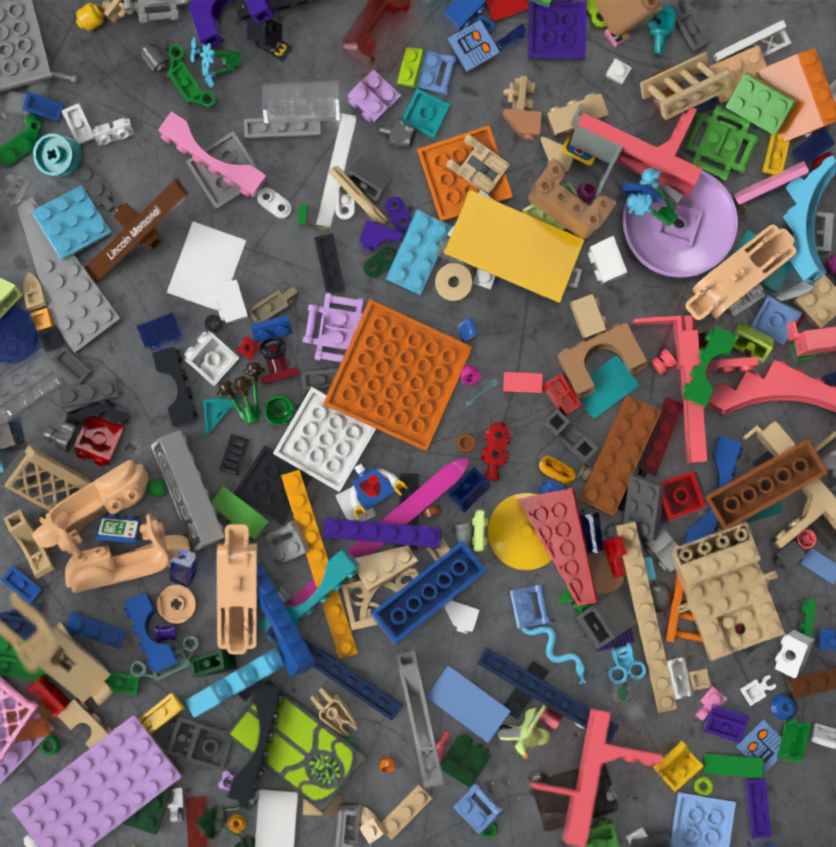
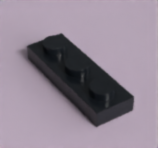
M333 233L314 237L326 292L332 293L345 290Z
M532 661L527 668L528 672L542 680L545 679L549 672L535 661ZM515 687L503 706L511 711L509 715L518 720L532 699V696Z

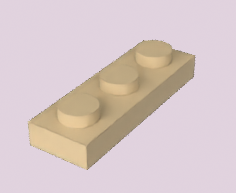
M420 784L381 822V825L387 832L386 835L391 840L433 799Z

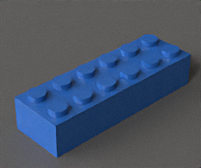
M461 541L371 612V617L393 645L396 646L482 578L487 570L465 543Z

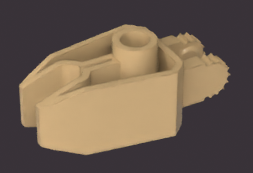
M322 687L319 691L327 702L323 704L317 696L313 695L311 697V701L320 710L319 719L338 733L349 737L350 731L344 723H348L353 729L357 730V722L353 713L340 695L332 696Z

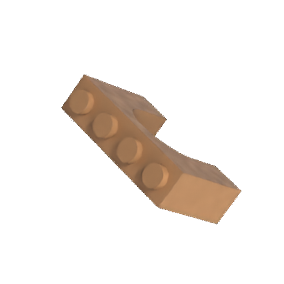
M627 323L617 324L612 327V330L600 332L594 338L588 341L583 340L577 346L571 349L566 348L557 355L558 362L579 400L596 392L595 385L585 366L588 358L597 351L610 350L618 354L630 376L648 368L647 360Z

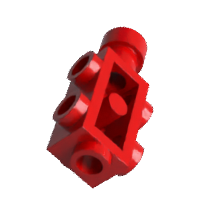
M495 422L494 425H490V429L485 430L484 440L488 442L487 448L482 449L481 459L485 460L484 464H488L487 471L484 474L485 480L499 481V466L503 467L504 463H508L509 452L506 451L507 444H511L512 433H509V428L504 423ZM500 432L502 438H495V433ZM497 451L499 457L494 458L492 452Z

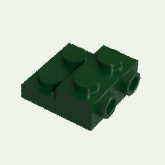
M458 734L441 761L440 768L448 775L471 788L490 760V750L481 744L479 747L472 743L473 739L465 734L460 736Z

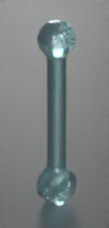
M491 379L490 384L473 398L466 400L465 405L467 407L472 406L477 398L492 386L495 387L498 381Z

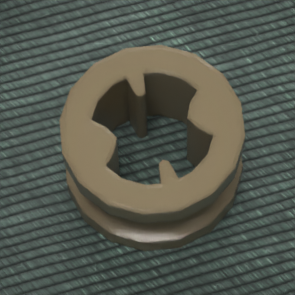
M585 462L577 477H582L583 481H586L593 466H587Z

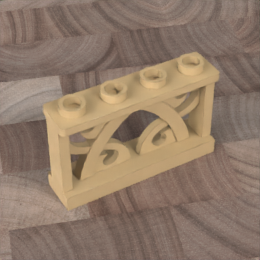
M412 567L398 575L395 579V584L388 581L382 586L390 588L397 593L408 584V582L406 584L401 583L402 577L410 576L414 579L418 576L417 567ZM356 578L345 580V584L342 586L352 630L377 625L371 617L372 609H368V606L376 608L380 606L377 603L370 602L378 588L369 593L362 581H356ZM357 587L362 589V594L357 595V597L364 598L363 602H356L351 598L350 593L352 589ZM352 605L361 606L359 621H355Z

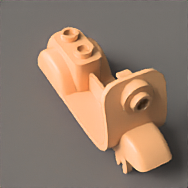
M776 225L768 226L694 286L692 291L695 296L687 301L686 309L696 320H701L710 313L716 320L720 319L721 314L766 277L776 272L796 254V248L792 245L794 238L786 229L779 230Z
M127 460L58 503L49 513H46L45 519L40 517L39 521L42 525L34 531L33 538L41 548H49L58 544L62 552L66 550L75 557H80L81 554L75 546L82 541L78 531L108 512L115 514L138 503L144 497L148 488V472L142 464H135L133 460Z
M150 513L146 515L147 525H141L140 532L142 533L143 540L151 538L153 543L115 554L111 553L109 546L80 551L81 556L77 558L73 555L66 565V587H71L73 593H78L151 575L163 570L166 566L173 569V564L180 567L181 562L178 557L189 552V539L182 535L165 536L163 523L159 522Z
M228 525L225 529V543H218L217 644L219 648L227 649L230 654H244L247 649L255 648L257 643L256 553L258 544L249 543L248 527L246 525Z

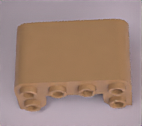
M553 158L528 194L529 202L579 238H590L602 225L617 202L608 196L601 195L594 200L591 206L585 204L558 185L565 175V168Z

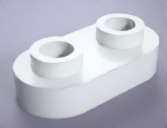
M338 184L335 189L336 215L342 220H349L355 212V200L349 193L343 195L341 192L344 188ZM343 208L349 209L347 214H343L341 211Z
M263 188L258 192L257 200L262 207L279 219H285L290 216L292 208L286 199L271 188ZM269 194L270 199L264 200L263 196ZM281 205L285 206V210L282 212L278 210Z

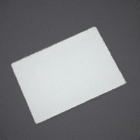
M192 222L167 293L217 311L220 310V303H216L213 292L216 291L215 286L232 281L246 240Z

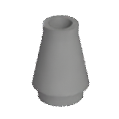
M470 522L456 523L454 532L458 543L463 541L471 550L473 526L470 525Z

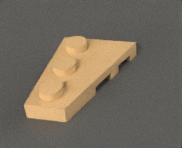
M409 546L355 558L360 564L356 568L358 571L357 575L369 593L418 564V560Z

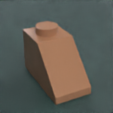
M503 109L504 119L520 137L531 141L539 138L542 112Z

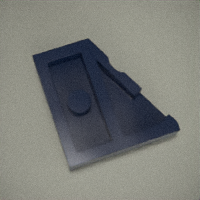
M37 602L32 606L40 612L42 603ZM15 609L0 613V621L19 637L31 639L36 633L37 626L19 610Z

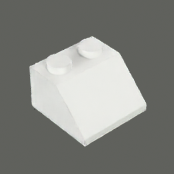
M614 236L589 248L588 258L591 264H595L597 270L594 273L597 281H601L602 285L625 276L627 270Z

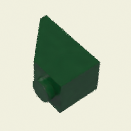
M219 649L189 659L193 678L237 669L235 656L228 653L227 649Z

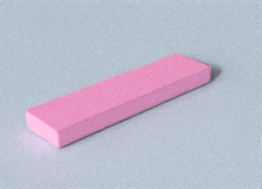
M803 161L734 193L738 204H742L808 173L809 170Z

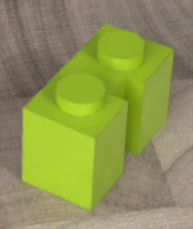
M740 321L733 333L737 335L733 347L742 352L745 349L751 351V357H758V360L764 363L773 348L774 338Z

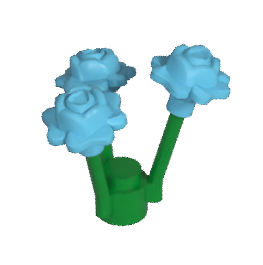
M652 167L645 169L641 175L642 180L640 184H651L653 188H656L668 207L663 206L657 212L651 206L653 202L651 195H641V192H639L637 195L632 194L628 197L626 201L628 212L632 213L635 211L636 215L641 214L642 216L645 212H648L665 225L670 226L677 219V214L674 212L676 207L670 203L659 186L660 183L657 179L661 170H654Z

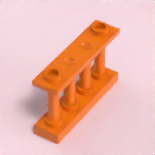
M676 572L664 641L674 643V639L683 638L703 642L699 633L682 631L677 628L678 620H695L691 612L685 611L679 614L678 611L681 609L677 610L676 606L681 605V601L687 600Z

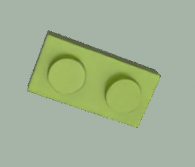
M406 47L397 84L417 88L426 51Z

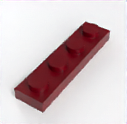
M665 397L661 407L662 412L648 440L638 469L655 476L657 475L684 404Z

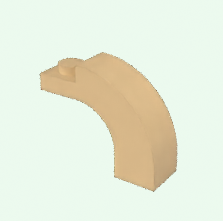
M19 509L3 518L10 534L22 548L35 577L38 579L54 570L47 549L41 548L32 535L35 528L22 510Z

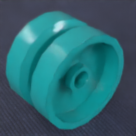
M47 134L36 142L33 150V159L36 167L42 173L51 176H68L80 167L82 150L79 143L73 137L64 134Z

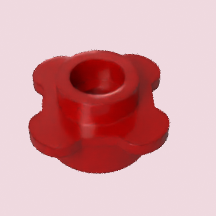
M249 337L243 338L242 345L237 348V352L251 360L254 358L256 351L259 350L260 345L252 342Z

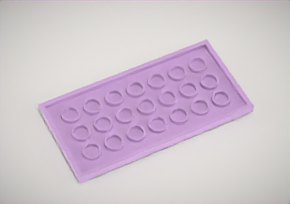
M134 714L11 810L39 847H91L181 778L182 775Z

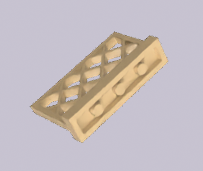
M29 445L25 450L26 456L4 486L50 511L53 506L64 500H57L56 493L66 491V496L69 497V489L76 487L82 489L92 482L88 477ZM29 462L33 463L35 470L25 472L26 465ZM48 471L50 478L40 481L39 473ZM36 474L37 482L27 484L26 477ZM23 478V486H12L17 479ZM64 480L65 486L55 489L54 481ZM51 483L52 490L42 492L41 485ZM38 486L39 493L29 495L28 489ZM53 494L54 501L44 503L43 497Z

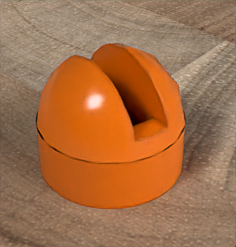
M383 757L379 763L380 771L384 773L394 771V760L391 757H387V759Z

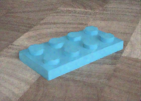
M416 210L385 280L417 295H421L451 226L424 212Z

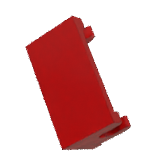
M562 373L542 386L555 408L564 416L582 406Z
M43 674L27 687L26 692L28 694L32 693L49 709L52 718H55L64 711L69 703V700Z

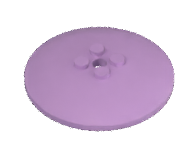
M703 170L689 198L682 195V200L674 211L677 214L676 220L684 222L683 228H676L674 223L667 226L648 212H645L643 216L641 214L636 215L635 211L629 213L625 203L622 222L626 242L635 257L643 265L656 273L675 278H687L703 274L717 266L733 246L738 227V217L734 201L723 184ZM651 184L644 185L653 190H656V188H653ZM659 184L660 188L663 191L665 189V186ZM662 197L660 203L651 204L657 212L663 206L668 207Z

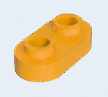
M544 456L539 463V468L544 474L565 485L572 484L576 478V473L571 467L552 456Z

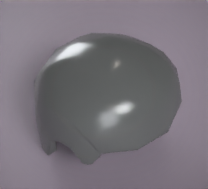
M652 582L649 586L655 612H662L670 605L672 593L670 587L664 582Z

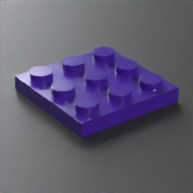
M529 1L528 58L585 59L587 2L551 1L548 8Z

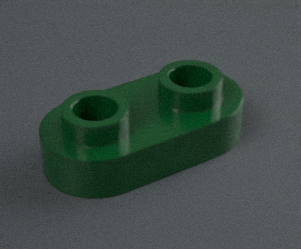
M385 247L368 259L363 267L366 276L377 278L387 271L397 254L396 250L392 247ZM386 253H390L392 258L387 260L384 256ZM370 265H376V270L371 271L369 269Z

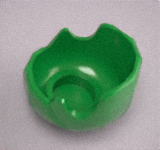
M284 395L272 396L264 407L265 417L274 425L286 424L294 412L293 403Z

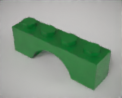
M717 326L713 330L708 331L705 338L708 342L706 347H701L697 358L700 360L697 366L693 365L689 375L692 378L689 383H685L681 393L684 394L682 399L701 408L707 406L714 390L706 378L707 365L716 356L729 355L737 335Z

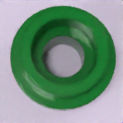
M47 736L40 743V749L45 755H54L60 747L58 739L54 736ZM48 742L53 743L52 749L47 747Z

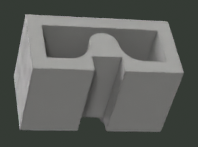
M664 528L659 529L657 540L651 541L648 539L644 543L647 546L645 550L651 557L655 555L659 560L657 564L664 572L667 570L672 572L676 569L672 549L680 546L676 544Z

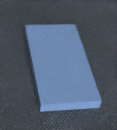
M447 666L426 696V698L488 743L511 712L450 666Z

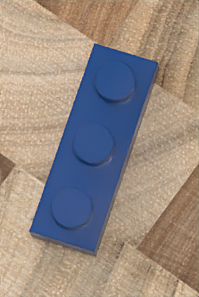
M71 612L66 626L69 632L117 649L121 648L126 634V630L75 612Z

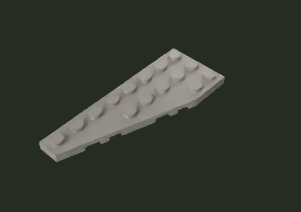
M31 197L17 208L52 321L73 351L78 353L122 318L75 254L62 261L60 260L32 215V211L40 207L34 197Z

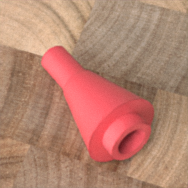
M444 731L439 741L435 743L439 764L443 757L445 744L451 736L446 731Z

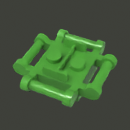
M718 104L711 117L697 112L695 115L696 120L688 139L684 141L682 148L695 153L691 164L721 177L720 179L726 181L731 169L745 174L753 149L760 140L758 136L746 133L751 122L737 114L722 109V106ZM718 115L743 125L741 130L723 121H718ZM704 122L708 125L697 147L694 145V142ZM744 139L749 142L740 163L737 164L734 160ZM700 158L724 167V170L700 161Z

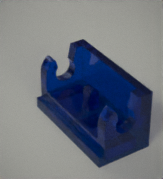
M180 549L178 554L184 555L185 558H171L169 581L189 588L197 573L198 553H191Z

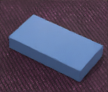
M809 548L805 554L806 557L799 564L829 583L834 584L836 580V563L813 548Z

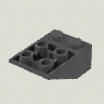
M622 586L576 616L596 649L601 648L637 624L632 597L625 586Z

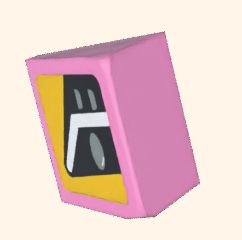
M609 29L605 30V35L615 48L631 38L628 32L617 36L612 34Z

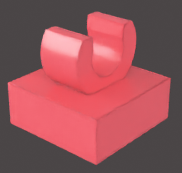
M546 706L539 718V725L545 722L549 725L548 731H551L552 728L556 729L563 715Z

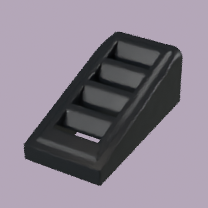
M231 434L220 465V471L239 476L249 439ZM233 441L243 443L244 445L243 447L234 445ZM231 448L240 450L241 454L230 452ZM229 455L239 458L238 462L228 459ZM226 463L234 464L236 468L227 467Z

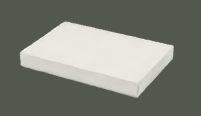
M259 789L255 847H294L298 794L295 791Z

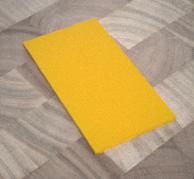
M469 190L448 244L444 249V254L560 303L581 247L584 244V239Z

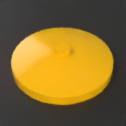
M521 493L508 497L495 508L488 523V540L491 549L503 563L515 569L533 570L552 561V558H550L536 534L534 526L528 520L522 505L517 500L535 496L536 494Z

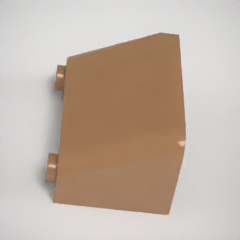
M594 0L608 29L617 36L643 27L663 9L659 0Z

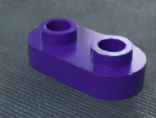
M396 196L390 197L385 203L386 212L396 230L406 233L412 217L401 198ZM392 203H397V204H398V208H397V209H393V208L391 207V204H392ZM403 219L407 221L405 226L400 224V221Z

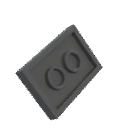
M637 474L629 475L623 524L635 521L639 536L651 541L657 540L665 485Z

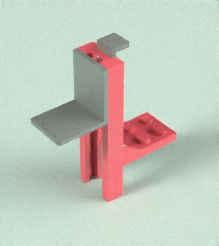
M579 105L571 122V126L575 127V131L570 145L610 164L598 187L595 199L600 196L616 163L640 175L644 173L645 169H650L651 167L654 170H661L657 179L658 182L665 187L669 185L678 193L689 198L702 169L676 157L675 154L697 109L692 107L688 109L687 113L683 112L670 140L659 147H655L590 115L583 113L581 117L580 113L584 105Z

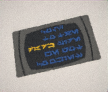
M20 416L8 418L7 421L15 446L5 448L6 453L27 448Z

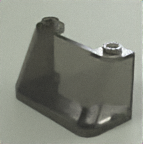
M606 763L601 764L591 819L610 814L618 809L617 797ZM579 768L551 777L543 774V772H537L528 778L529 782L533 781L576 789ZM531 787L544 831H553L565 827L570 795Z

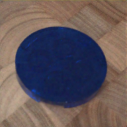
M12 306L0 318V362L7 364L26 359L33 352L38 339L36 322L27 311Z

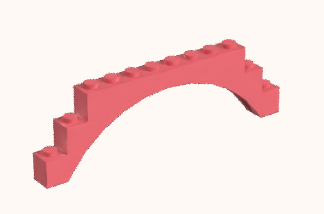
M774 360L765 379H762V376L758 373L746 371L737 390H734V387L728 383L722 384L719 382L708 401V408L726 416L749 405L769 401H797L814 404L836 412V386L830 387L819 378L813 379L800 369L790 368L786 362Z

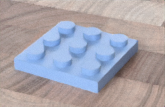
M678 792L670 837L673 847H729L736 802Z

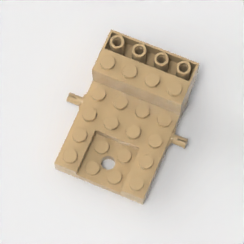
M747 522L672 549L676 572L687 598V603L676 606L677 610L681 609L678 611L679 614L688 610L692 612L710 661L785 634L767 588V582L778 577L774 575L776 574L775 570L767 574L761 571L757 561L760 560V556ZM738 623L743 624L745 627V632L741 635L735 632V626Z

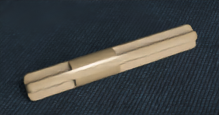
M335 166L330 170V175L377 224L383 225L387 221V217L339 166Z

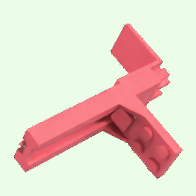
M692 315L634 319L631 322L632 327L673 324L676 369H680L683 389L685 383H689L692 378L689 374L693 365L697 366L700 360L697 358L699 342L696 319ZM758 357L710 360L706 368V376L717 370H720V374L732 373L734 369H739V372H750L758 365ZM683 399L687 464L707 462L704 410Z

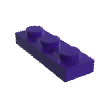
M746 779L751 838L771 837L766 779Z

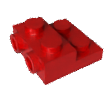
M90 416L86 418L73 446L76 456L84 460L87 457L93 459L94 463L99 466H104L105 464L109 466L124 432V427L112 424L99 417Z

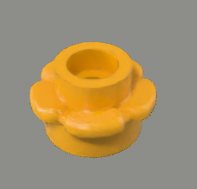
M233 814L229 817L227 825L230 830L240 833L246 828L247 822L243 815Z

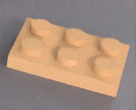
M759 45L709 66L715 74L724 70L730 73L731 89L717 95L719 103H723L731 98L744 73L749 72L760 78L757 71L767 67Z

